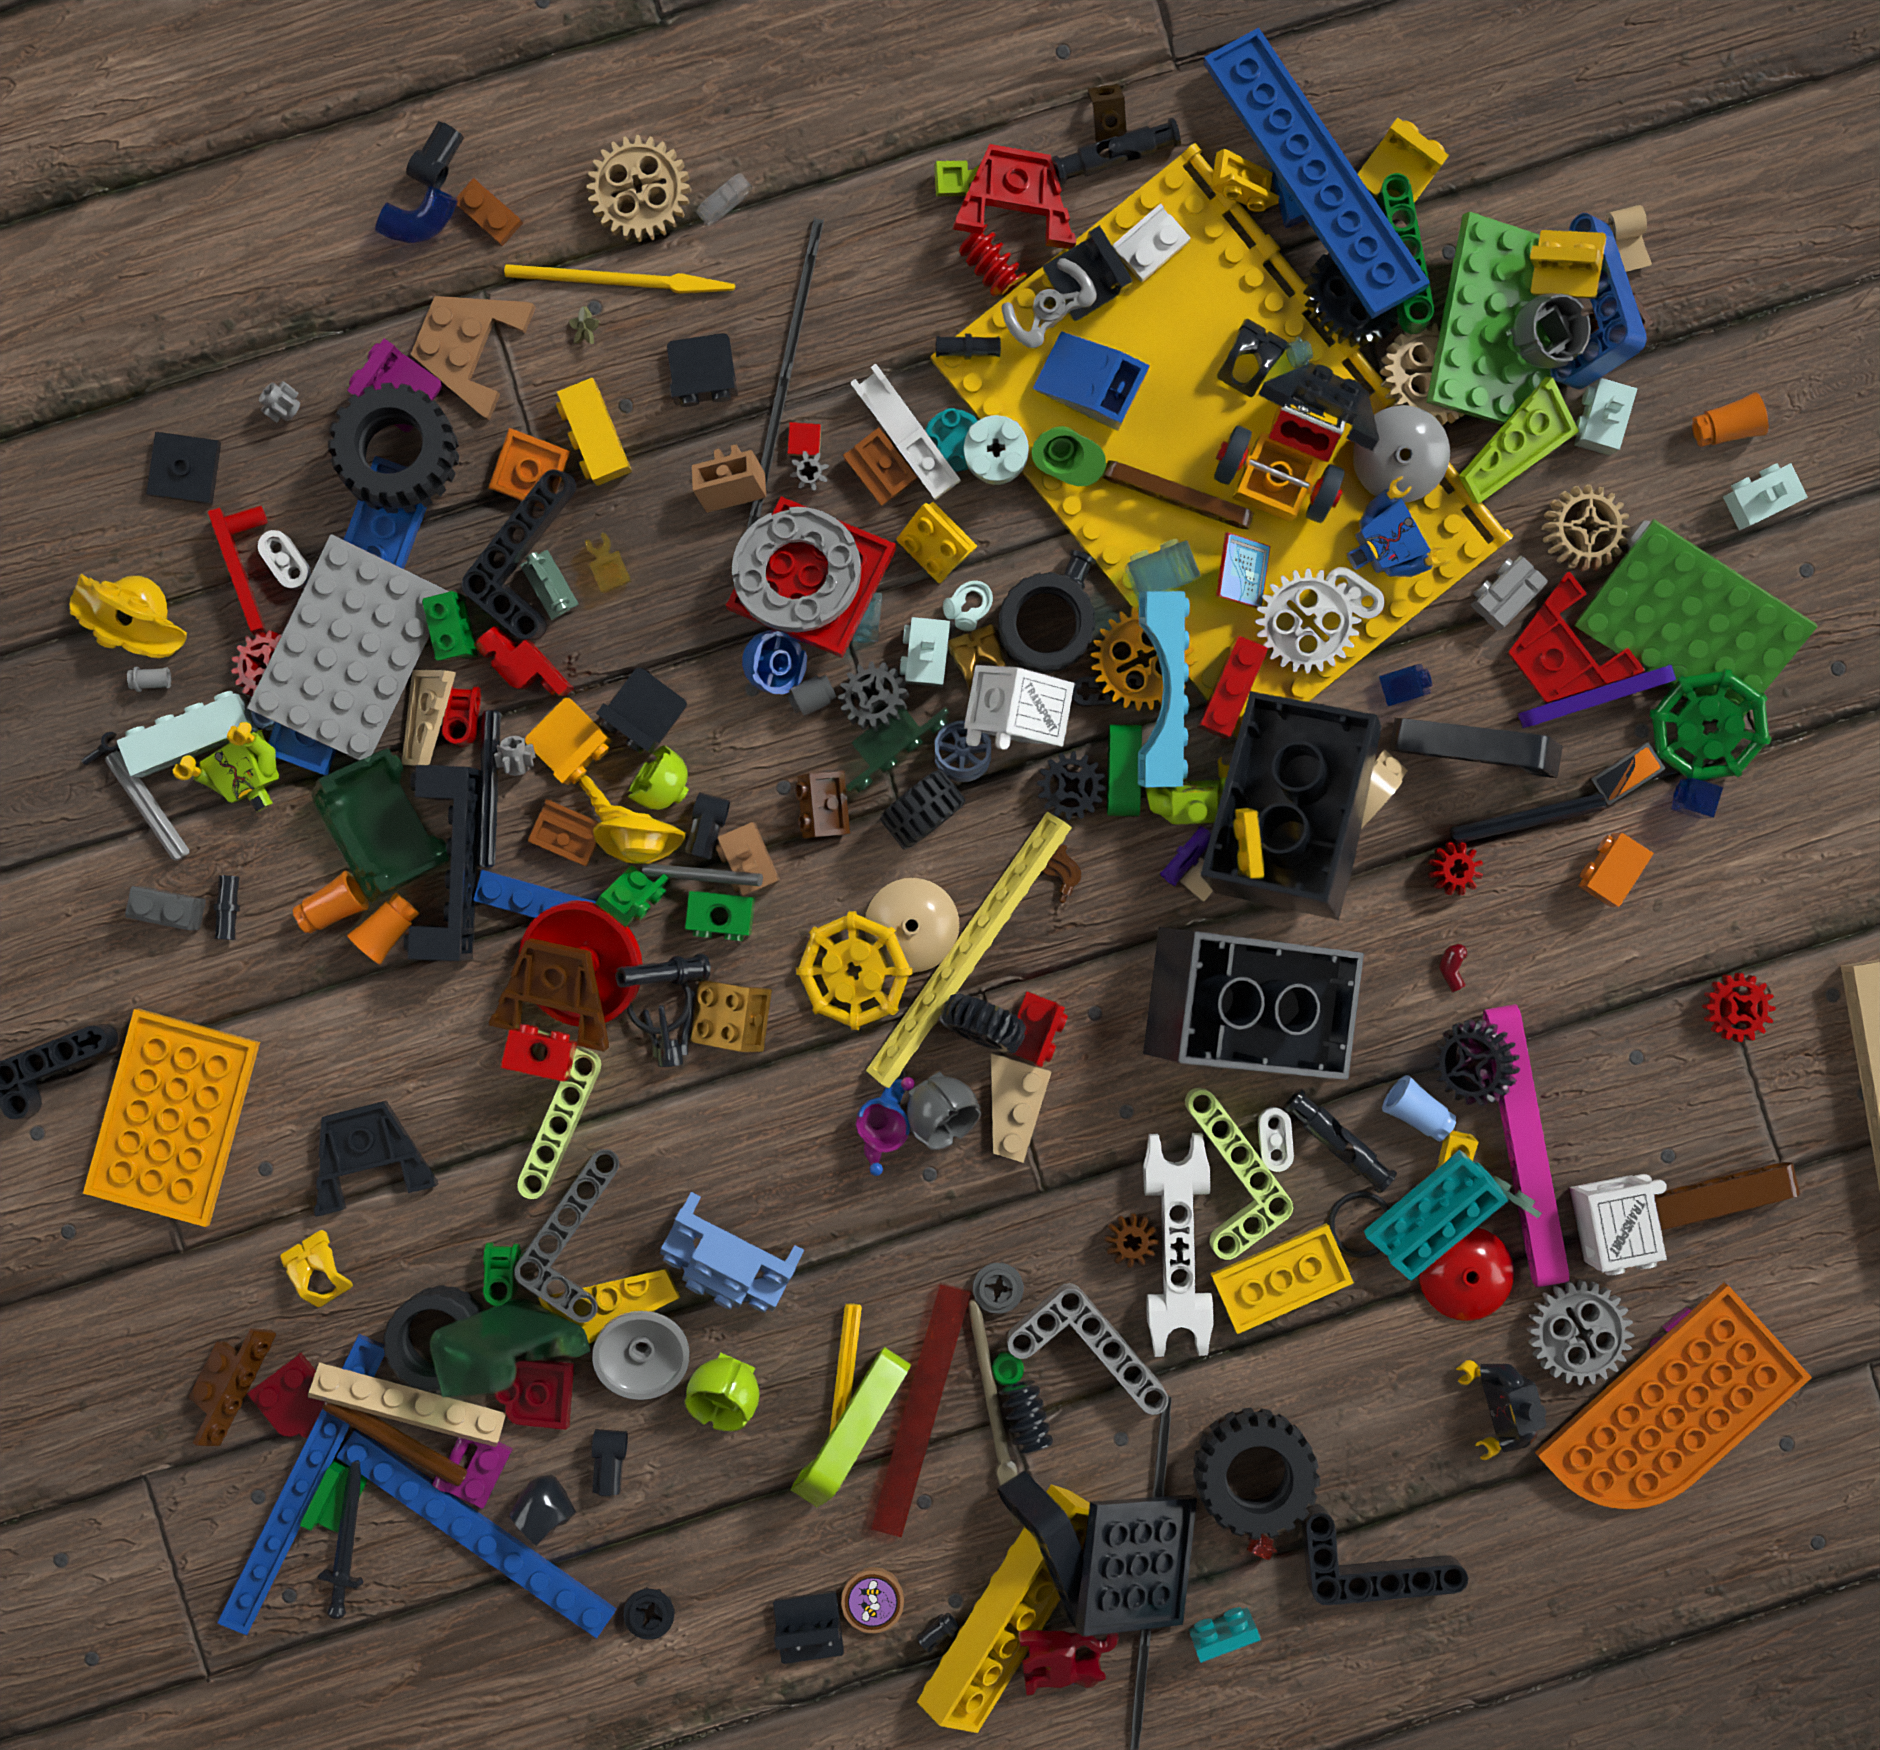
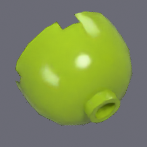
M666 745L660 746L653 752V755L657 758L650 764L648 762L643 764L629 789L632 794L628 795V798L647 809L661 810L669 807L673 802L679 804L689 790L685 786L688 779V771L683 759Z

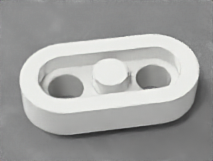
M271 530L265 532L258 541V551L275 577L287 588L297 590L305 587L311 576V569L291 539L280 531ZM276 543H281L282 545L279 553L273 552V546ZM298 568L300 571L299 577L292 579L291 572Z
M1338 567L1327 575L1326 581L1331 575H1335L1336 580L1340 577L1347 579L1348 584L1342 593L1344 595L1354 593L1355 596L1348 603L1349 605H1359L1360 608L1354 612L1358 616L1373 618L1382 611L1384 607L1382 592L1351 569ZM1367 595L1372 596L1374 599V603L1369 607L1364 606L1361 602L1362 598Z
M1270 1107L1265 1109L1258 1118L1260 1158L1268 1169L1281 1172L1288 1169L1294 1159L1291 1120L1289 1115L1282 1109ZM1276 1117L1279 1120L1278 1126L1274 1129L1269 1128L1268 1121ZM1274 1149H1280L1281 1157L1278 1160L1271 1159V1152Z

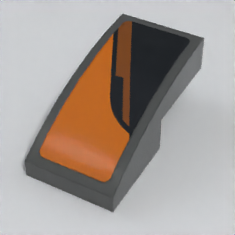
M1646 742L1621 757L1616 763L1592 776L1591 780L1599 792L1604 795L1607 804L1610 805L1665 769V766L1649 742Z

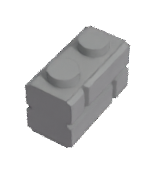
M1519 556L1513 561L1507 558L1495 570L1499 576L1491 584L1486 580L1473 593L1477 598L1470 604L1471 607L1497 631L1503 629L1548 583V580L1538 570H1535L1534 566L1523 556Z

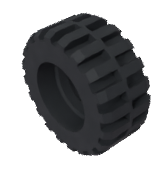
M392 382L382 383V389L375 390L373 385L363 388L364 395L357 397L356 394H353L347 400L350 405L346 409L340 407L335 414L339 421L338 423H331L329 433L333 440L328 441V451L333 456L330 460L333 469L359 501H365L369 507L375 510H379L382 507L387 513L397 514L398 508H403L406 513L416 511L415 505L419 503L427 507L433 503L430 498L437 493L440 497L447 489L443 484L446 480L452 482L456 474L453 470V465L459 464V454L456 451L459 444L453 427L437 402L431 401L428 394L419 389L414 392L410 385L402 383L399 385V389H395ZM395 424H406L417 428L423 437V445L418 458L411 466L400 472L386 474L376 472L368 465L366 461L367 448L377 432Z
M1252 1407L1242 1408V1414L1235 1415L1233 1411L1225 1414V1421L1219 1423L1216 1420L1210 1425L1212 1431L1209 1435L1203 1433L1199 1440L1200 1450H1195L1194 1454L1195 1468L1193 1469V1476L1205 1509L1210 1516L1212 1515L1218 1525L1223 1529L1230 1528L1232 1534L1239 1537L1247 1533L1250 1539L1260 1540L1261 1534L1267 1533L1271 1539L1279 1537L1278 1530L1286 1528L1287 1532H1290L1296 1528L1293 1521L1298 1517L1303 1521L1309 1514L1306 1507L1308 1504L1314 1505L1317 1499L1314 1490L1320 1487V1476L1317 1473L1319 1465L1317 1458L1313 1454L1312 1447L1295 1424L1292 1425L1281 1414L1273 1415L1268 1409L1261 1408L1259 1412H1254ZM1264 1446L1274 1449L1280 1454L1285 1464V1472L1280 1485L1271 1494L1259 1499H1245L1235 1495L1229 1488L1226 1479L1228 1467L1234 1457L1250 1447Z

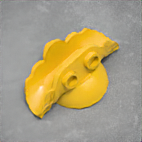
M83 574L79 575L77 585L70 597V614L76 616V619H78L82 626L93 630V635L97 638L98 644L111 649L116 646H122L127 651L152 658H164L173 655L186 642L187 632L167 620L166 598L160 587L152 580L142 576H126L114 583L103 581L100 584L99 581L87 578ZM118 610L133 617L129 625H124L118 620Z

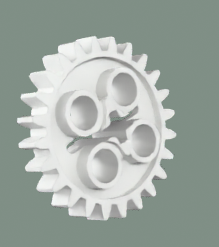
M1309 568L1306 569L1305 575L1300 578L1296 570L1293 571V580L1288 581L1283 575L1280 576L1283 586L1279 588L1274 584L1270 585L1274 594L1272 596L1262 595L1263 599L1268 602L1267 606L1257 607L1258 611L1265 614L1264 618L1255 620L1256 624L1264 625L1265 629L1257 633L1258 637L1268 638L1263 646L1274 648L1270 658L1274 659L1281 655L1280 666L1284 667L1291 661L1293 662L1292 670L1294 672L1298 670L1300 664L1304 665L1306 673H1310L1312 664H1316L1321 672L1323 671V662L1326 660L1330 665L1335 666L1333 656L1337 654L1345 658L1346 655L1342 648L1344 646L1354 647L1353 643L1348 640L1349 635H1359V632L1352 628V624L1361 622V619L1353 617L1352 612H1355L1360 607L1359 605H1349L1348 603L1355 596L1354 593L1345 595L1342 593L1347 585L1345 582L1334 586L1335 575H1331L1327 581L1323 580V570L1317 573L1316 578L1312 577ZM1306 589H1312L1317 594L1315 604L1310 607H1304L1299 602L1301 592ZM1288 600H1292L1306 615L1310 616L1312 613L1316 615L1313 621L1329 637L1327 642L1323 641L1309 626L1300 627L1303 621L1287 605ZM1284 612L1290 613L1294 617L1293 626L1287 630H1281L1276 626V618ZM1328 612H1336L1339 615V624L1334 629H1326L1322 625V618ZM1305 635H1312L1316 638V647L1311 652H1303L1299 648V641Z

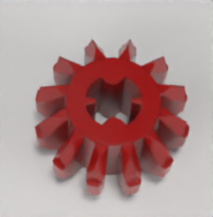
M1452 842L1446 843V852L1441 848H1437L1434 851L1439 860L1430 859L1428 862L1429 865L1436 867V871L1428 873L1429 878L1439 877L1434 887L1440 889L1445 886L1444 891L1446 895H1452L1454 890H1456L1458 895H1465V886L1470 890H1474L1477 887L1472 878L1482 879L1483 877L1482 873L1475 871V867L1482 866L1483 861H1473L1472 859L1476 856L1477 851L1471 849L1466 852L1467 847L1465 843H1459L1457 848H1455ZM1454 864H1460L1461 870L1456 874H1451L1450 868Z

